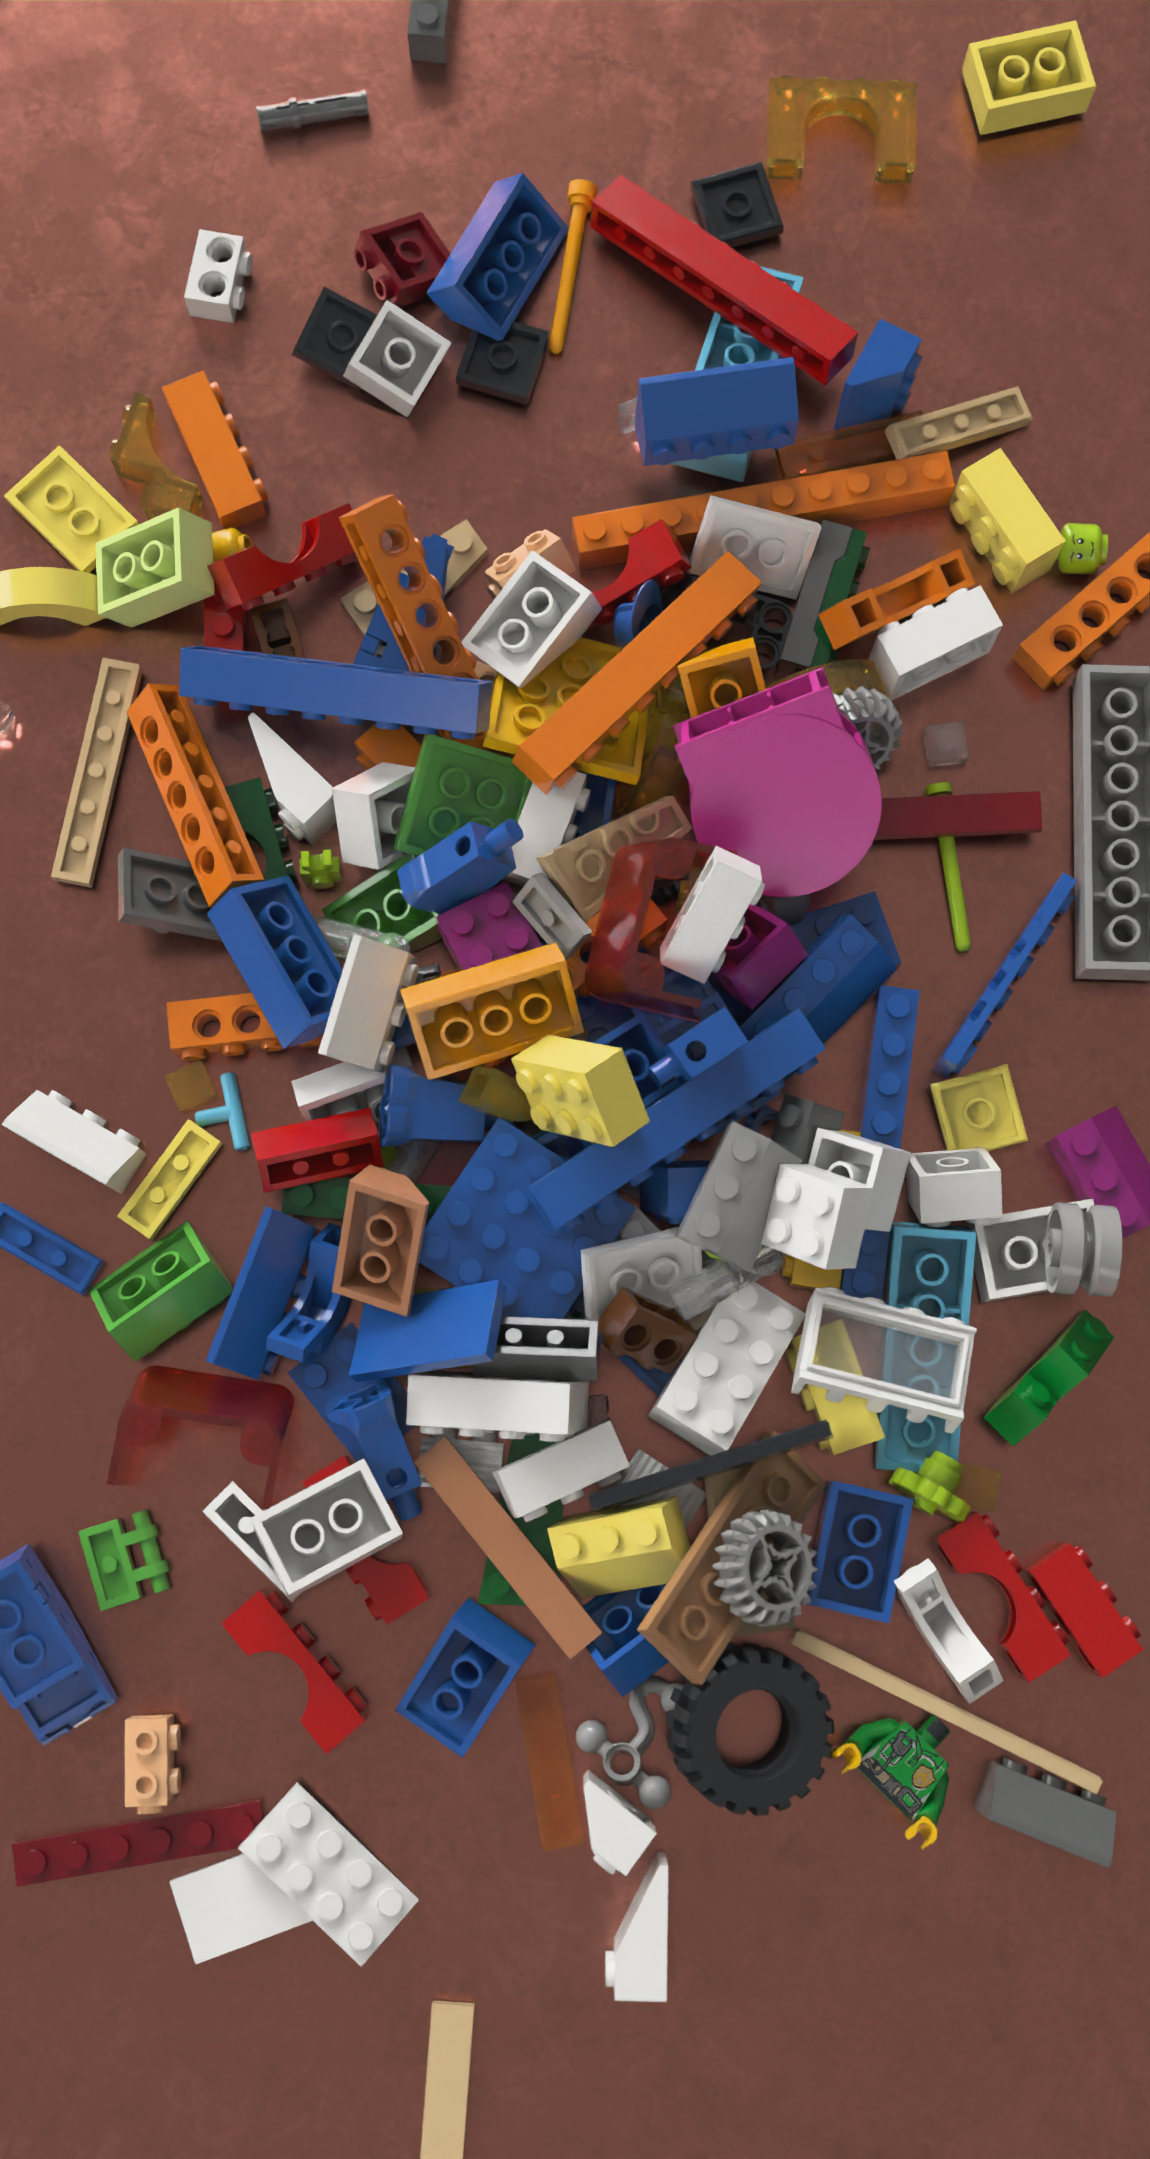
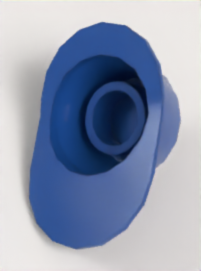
M648 580L640 587L634 602L621 604L615 610L613 616L614 636L621 650L664 611L658 583L654 580Z

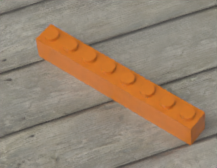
M727 551L520 744L512 763L544 794L547 795L556 785L563 789L578 773L575 769L577 765L583 760L587 764L592 762L603 750L604 745L602 742L609 735L614 739L617 738L630 724L631 721L628 717L635 710L642 714L656 699L657 696L654 692L658 688L663 686L665 689H668L680 677L678 665L706 652L708 647L705 644L712 637L716 641L720 640L732 627L733 623L730 620L737 613L744 617L758 601L754 595L762 582L734 555Z

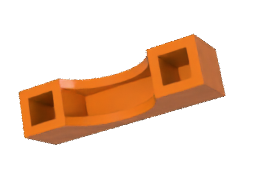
M958 549L874 589L870 588L845 599L818 615L834 650L880 630L891 622L900 621L911 616L926 605H935L944 601L955 591L961 588H969L976 583L961 550Z

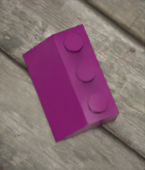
M1117 1106L1079 1123L1046 1143L1078 1201L1093 1199L1094 1205L1115 1206L1121 1219L1122 1239L1150 1225V1164Z

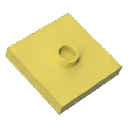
M1008 1064L929 1084L946 1150L985 1148L988 1152L1028 1141Z

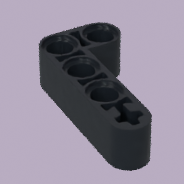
M686 571L683 579L671 586H667L670 588L666 593L660 592L663 610L682 594V591L689 588L700 576ZM664 585L659 587L660 591L663 590ZM755 593L754 597L758 599L757 603L746 616L740 618L733 617L730 620L733 625L727 634L743 639L753 637L757 654L764 653L772 659L770 663L760 664L764 681L771 679L778 670L793 614L787 604ZM777 619L783 624V627L771 629L765 624V621Z

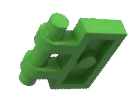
M147 1509L131 1514L136 1530L128 1533L124 1532L121 1518L78 1531L100 1611L143 1598L139 1581L150 1578L154 1594L170 1589L166 1576L169 1568L166 1560L161 1559L155 1538L159 1536L156 1524L151 1525ZM140 1542L146 1566L135 1569L129 1546Z

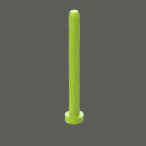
M950 782L934 783L924 788L926 796L953 794ZM954 836L938 837L955 945L959 952H967L971 948V939Z

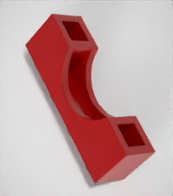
M350 503L303 522L300 549L289 563L269 558L254 545L207 565L226 608L230 609L241 605L243 611L249 610L265 602L262 597L263 594L273 591L275 597L296 588L294 580L302 576L308 582L327 573L325 566L335 562L338 568L357 560L358 558L339 519L340 516L352 511Z
M663 519L629 538L628 560L621 575L609 586L591 591L602 607V610L586 631L596 625L603 626L614 621L615 610L621 604L634 602L640 587L646 581L654 580L658 583L659 587L663 585L671 586L683 579L684 573L693 568L673 528Z
M344 1455L302 1481L307 1489L353 1463L349 1456ZM371 1555L345 1569L355 1585L362 1583L370 1597L364 1601L374 1619L378 1621L383 1618L386 1625L432 1597L411 1561L392 1563Z
M971 1511L967 1514L964 1522L958 1523L955 1521L932 1536L931 1539L953 1573H982L992 1578L1002 1588L1008 1599L1010 1620L1007 1631L999 1645L1021 1679L1031 1682L1071 1656L1065 1646L1069 1639L1061 1626L1056 1621L1050 1623L1041 1610L1046 1604L1033 1585L1027 1587L1018 1573L1023 1571L1015 1555L1009 1549L1005 1552L1002 1550L995 1539L1000 1533L987 1514L981 1517L978 1512Z
M266 1589L259 1590L221 1624L247 1656L258 1652L272 1651L286 1655L298 1664L306 1677L309 1691L307 1707L300 1722L327 1754L369 1717L364 1711L368 1704L354 1687L349 1690L345 1688L338 1679L342 1672L328 1655H325L323 1658L319 1656L311 1646L316 1641L302 1623L296 1626L285 1614L289 1607L276 1591L269 1594Z

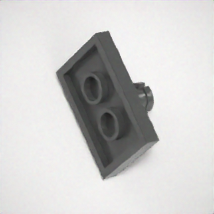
M122 848L118 855L119 922L152 928L162 934L175 932L222 941L207 915L213 907L208 906L190 861Z

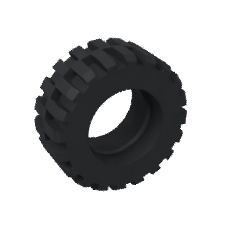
M743 1643L738 1648L733 1644H729L725 1647L702 1685L692 1684L684 1675L681 1676L687 1682L682 1690L674 1687L670 1700L676 1704L674 1711H667L665 1724L671 1728L672 1734L666 1736L669 1750L676 1756L673 1762L677 1769L698 1792L719 1808L724 1806L731 1813L744 1815L748 1810L755 1816L768 1815L769 1807L771 1806L779 1812L791 1807L789 1800L791 1797L796 1795L802 1800L811 1792L807 1784L813 1777L819 1781L825 1772L820 1763L823 1757H831L833 1745L826 1741L827 1734L835 1732L834 1720L826 1715V1711H829L831 1708L827 1695L819 1691L820 1683L812 1674L804 1670V1666L770 1647L762 1648L755 1643ZM752 1690L769 1692L777 1699L782 1714V1726L776 1744L765 1757L755 1763L734 1766L726 1762L719 1754L716 1744V1729L722 1712L733 1699L745 1692Z

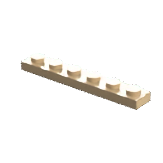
M109 658L102 659L52 869L51 878L54 881L91 888L93 886L131 723L126 711L137 698L143 672L140 664Z

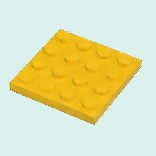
M580 637L578 641L521 689L496 671L491 697L489 730L485 731L483 747L515 755L519 745L613 659L621 649L613 645ZM649 707L642 714L635 710L628 717L631 721L630 724L617 738L614 739L609 735L602 742L604 748L599 755L589 764L583 760L575 769L636 785L641 773Z

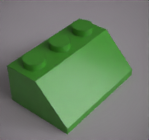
M187 1220L91 1287L88 1291L109 1334L133 1362H136L145 1354L153 1352L172 1335L187 1328L192 1321L203 1313L222 1303L227 1296L232 1294L233 1287L222 1268Z

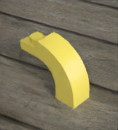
M27 567L0 571V626L15 619L32 616L61 618L83 626H88L105 619V617L98 615L97 575L54 567Z

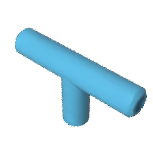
M226 1072L220 1076L225 1106L197 1111L195 1113V1121L199 1127L229 1121L234 1149L236 1151H243L248 1149L250 1145L236 1074L234 1072Z

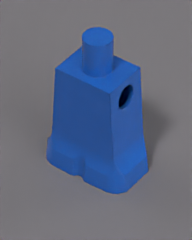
M507 819L495 829L470 821L417 858L407 862L397 871L403 898L414 908L426 912L434 911L441 915L487 892L516 869L512 846L523 839L522 828L513 819Z
M392 1064L386 1070L379 1106L380 1147H396L407 1141L481 1142L484 1137V1129H491L499 1117L511 1125L513 1124V1108L487 1105V1088L436 1079L428 1080L415 1074L409 1068Z
M385 1381L376 1382L345 1395L332 1409L326 1412L329 1421L347 1427L357 1437L373 1477L385 1500L391 1498L399 1520H408L419 1515L422 1512V1508L414 1488L422 1484L395 1416V1405L388 1384Z

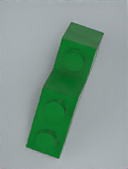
M1086 1309L1083 1310L1040 1359L996 1400L984 1416V1419L1014 1447L1046 1419L1055 1404L1091 1373L1115 1337L1108 1331L1106 1325L1101 1320L1092 1316Z

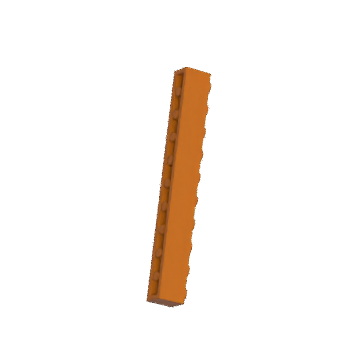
M944 451L572 517V537L579 571L626 563L629 554L628 539L660 519H663L673 528L684 552L692 551L710 495L813 521L821 526L823 519L838 524H846L947 506L954 491L955 483L948 453Z

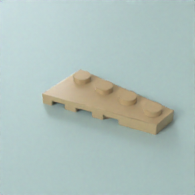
M467 519L440 535V537L447 539V542L454 547L447 566L444 596L452 588L455 589L488 555L487 547ZM404 569L401 570V573L408 575ZM368 581L340 598L342 607L363 637L378 606V601Z
M664 796L536 857L553 886L580 918L586 922L688 833L692 826L674 796Z

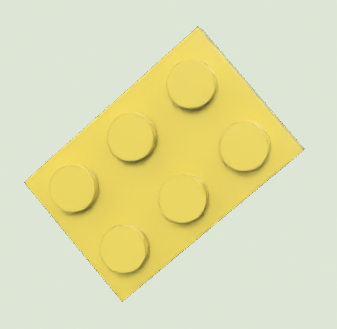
M60 445L4 495L7 502L78 571L90 573L96 567L97 542L139 525L138 521Z

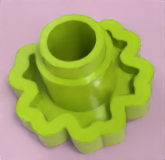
M935 1450L930 1458L926 1457L917 1474L898 1467L889 1481V1484L896 1490L914 1499V1507L932 1516L937 1512L950 1520L960 1523L964 1522L971 1508L964 1500L954 1496L962 1479V1476L959 1474L963 1465Z

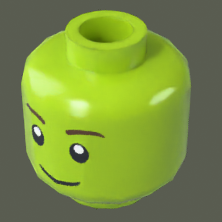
M1065 524L1060 533L1065 539V543L1056 558L1059 570L1064 574L1091 575L1098 570L1099 565L1105 566L1108 551V535L1102 534L1101 528L1096 524Z

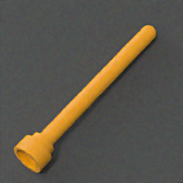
M584 179L571 181L567 194V201L570 203L569 207L572 210L549 341V349L554 354L560 353L564 348L586 214L591 211L592 201L598 194L597 185Z

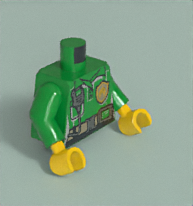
M934 1714L917 1732L902 1718L898 1721L886 1718L862 1724L845 1741L844 1745L832 1750L830 1758L833 1759L842 1754L846 1759V1765L840 1770L841 1773L858 1768L911 1822L916 1818L917 1822L911 1825L905 1832L908 1840L913 1838L917 1831H919L924 1837V1843L921 1846L922 1850L935 1842L937 1839L936 1825L944 1808L949 1776L946 1771L949 1764L935 1749L951 1731Z

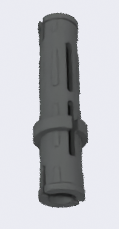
M365 90L297 101L296 97L288 98L289 102L256 106L261 132L291 126L295 130L301 129V125L369 115Z

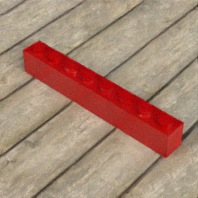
M620 175L592 201L591 228L783 358L793 357L795 366L826 386L853 358L858 332L852 329L849 324L840 321L822 309L816 302L810 301L796 292L786 282L778 280L763 270L757 263L748 260L733 250L727 243L721 242L703 230L697 223L691 222L673 210L670 205L661 202L646 192L640 185L632 183Z

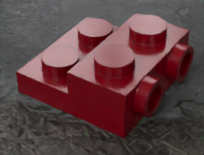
M422 212L362 230L354 250L355 264L360 271H368L374 280L373 287L376 296L381 301L388 300L397 307L423 299L426 290L431 287L450 256V252Z

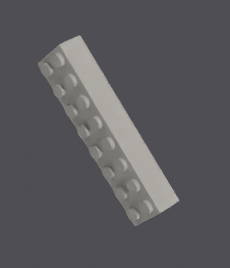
M1082 664L1072 680L1074 879L1077 880L1074 884V895H1076L1074 898L1075 979L1150 981V666Z

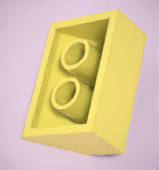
M842 1319L820 1327L813 1364L862 1376ZM802 1335L792 1338L789 1343L790 1348L785 1350V1356L792 1373H795ZM810 1384L804 1385L800 1392V1397L806 1411L813 1410L817 1422L826 1420L830 1424L834 1438L818 1443L821 1450L827 1448L830 1456L886 1438L877 1413L866 1409L867 1399L846 1394L841 1402H832L825 1398L827 1389Z
M677 1496L613 1507L601 1512L592 1511L565 1516L547 1528L557 1569L581 1598L667 1584L690 1549Z

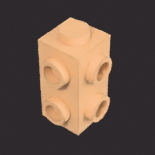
M546 529L537 531L529 535L524 540V544L513 552L505 553L496 558L493 566L484 571L490 583L487 591L493 600L496 598L532 550L568 576L575 572L577 568L561 538Z
M174 1714L131 1716L125 1720V1807H137L138 1814L163 1812V1806L169 1805L174 1801V1794L180 1793L181 1771L180 1768H174V1751L180 1750L181 1729L180 1725H174Z

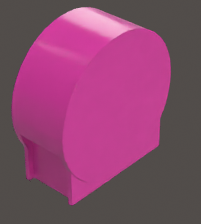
M823 667L673 725L679 740V744L674 745L689 782L693 830L707 860L710 858L714 848L718 846L760 866L762 883L765 884L762 895L795 897L822 890L839 881L862 860L869 850L877 833L881 817L882 796L879 780L865 740L855 725L839 711Z

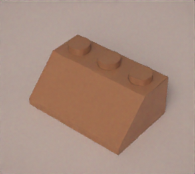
M368 1165L349 1181L332 1292L406 1317L410 1314L429 1207V1201L407 1176Z

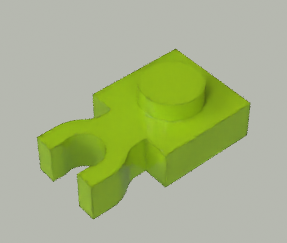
M331 849L323 850V854L319 855L309 854V851H301V859H299L300 875L304 884H310L312 888L324 889L333 887L334 882H343L342 864L338 856L332 857Z

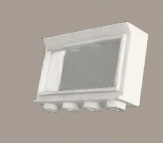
M816 1287L807 1304L791 1393L799 1395L804 1385L810 1384L827 1389L825 1398L832 1402H841L846 1394L867 1399L866 1409L871 1412H882L886 1405L889 1404L908 1409L907 1420L911 1422L921 1423L928 1415L946 1419L944 1432L953 1433L965 1419L963 1409L974 1336L977 1328L967 1326L963 1321L956 1318L940 1319L928 1316L917 1308L906 1307L900 1309L885 1305L882 1300L877 1298L865 1297L861 1299L845 1295V1292L838 1288L825 1287L821 1289Z

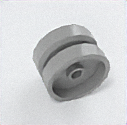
M1056 1202L1049 1213L1045 1238L1044 1263L1048 1290L1054 1294L1072 1295L1076 1293L1081 1284L1088 1296H1113L1117 1288L1122 1260V1226L1119 1211L1115 1206L1093 1205L1084 1216L1078 1204Z

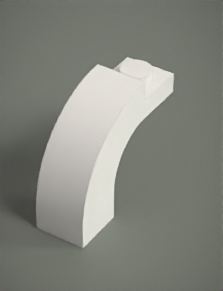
M929 1558L919 1565L909 1568L901 1577L894 1581L898 1589L896 1593L916 1628L969 1704L1004 1681L994 1659L974 1635L956 1608L938 1570Z

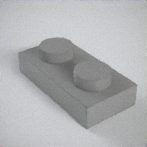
M542 872L532 875L512 901L548 945L557 943L565 960L572 958L592 933V930Z

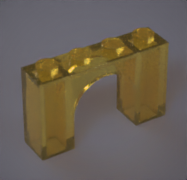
M792 76L769 77L766 99L765 173L767 179L801 180L805 160V133L808 128L823 117L845 115L860 121L872 135L875 147L874 183L911 184L916 165L917 82H905L900 79L869 81L864 78L837 80L828 77L816 79L794 78Z

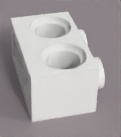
M199 229L184 295L190 316L234 323L236 310H242L244 304L245 290L242 287L244 276L250 275L252 268V254L247 252L243 236ZM222 258H231L224 263L218 262ZM217 291L223 292L221 295L217 297L210 296L212 293Z

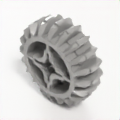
M860 686L854 692L847 687L843 695L838 696L833 693L839 711L855 725L865 740L875 769L881 770V763L883 761L893 760L891 751L900 748L898 740L904 735L901 730V717L894 704L875 688L867 690Z
M772 1510L748 1512L743 1514L742 1519L731 1521V1530L720 1533L725 1545H719L714 1548L720 1555V1562L715 1563L712 1567L720 1571V1578L713 1584L724 1588L719 1600L730 1603L729 1612L736 1616H741V1621L749 1624H759V1626L784 1624L789 1622L790 1617L801 1615L800 1605L811 1602L807 1591L817 1587L811 1580L813 1573L820 1570L812 1565L811 1559L818 1552L808 1549L807 1546L811 1536L801 1533L802 1524L791 1521L790 1515L773 1512ZM764 1535L768 1536L774 1542V1544L776 1545L774 1548L772 1544L766 1543L763 1537ZM758 1588L760 1592L766 1593L768 1597L766 1601L757 1594L756 1590Z

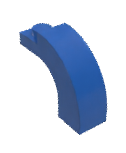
M328 1223L310 1242L308 1272L301 1294L290 1313L267 1336L266 1350L303 1363L312 1352L322 1354L337 1333L352 1298L332 1292L342 1231L341 1226Z

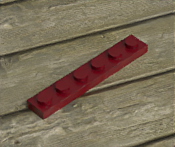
M262 1799L15 1841L12 1843L16 1885L20 1887L239 1849L238 1847L265 1818Z

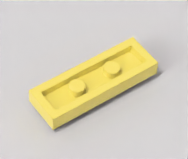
M188 1119L117 1217L148 1239L153 1240L223 1143Z

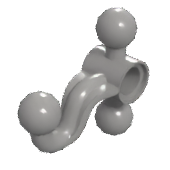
M650 1676L630 1692L629 1706L638 1725V1733L629 1744L623 1742L612 1744L608 1740L607 1729L596 1720L583 1722L576 1731L575 1739L582 1751L590 1754L598 1753L603 1758L605 1772L613 1783L619 1786L634 1785L639 1789L638 1795L642 1804L649 1809L658 1810L669 1803L672 1790L665 1778L657 1775L649 1776L643 1771L641 1755L651 1744L655 1732L653 1718L646 1706L645 1699L650 1693H656L661 1696L660 1702L665 1712L674 1711L676 1703L670 1700L674 1687L682 1690L684 1684L676 1682L671 1684L661 1677ZM621 1754H628L634 1758L632 1771L625 1775H618L612 1770L614 1759Z

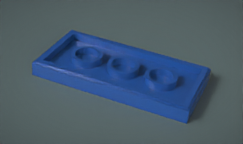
M500 1280L415 1294L413 1295L410 1314L407 1317L364 1303L349 1376L356 1382L493 1361L507 1286Z

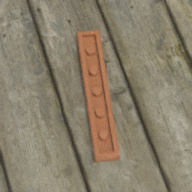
M447 1436L413 1462L569 1659H572L602 1633V1630Z

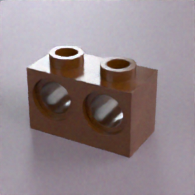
M287 598L250 609L263 653L305 658Z
M624 1286L621 1287L598 1319L600 1334L604 1338L602 1344L608 1351L618 1357H623L624 1354L633 1357L639 1365L647 1370H653L655 1367L668 1374H671L698 1337L681 1313Z

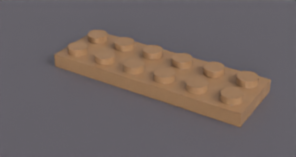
M775 1431L765 1432L761 1439L777 1435ZM795 1451L742 1467L637 1629L692 1684L702 1685L742 1622L741 1616H736L729 1612L730 1603L719 1600L724 1588L713 1584L720 1578V1571L712 1567L715 1563L720 1562V1555L714 1548L719 1545H725L720 1533L731 1530V1521L742 1519L743 1514L760 1512L761 1510L790 1515L791 1521L803 1524L827 1486ZM763 1536L767 1544H772L773 1548L776 1546L768 1536ZM759 1588L756 1590L758 1595L760 1593Z

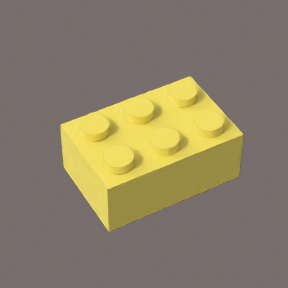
M1077 21L969 43L962 68L980 135L1087 112L1096 87Z
M1001 448L962 470L950 501L951 513L959 524L966 526L978 553L981 555L985 554L993 565L992 570L997 581L1001 585L1006 584L1013 594L1051 570L1065 543V539Z
M547 1035L511 1059L517 1072L516 1081L526 1094L531 1106L530 1115L540 1130L614 1147L650 1122L622 1048Z

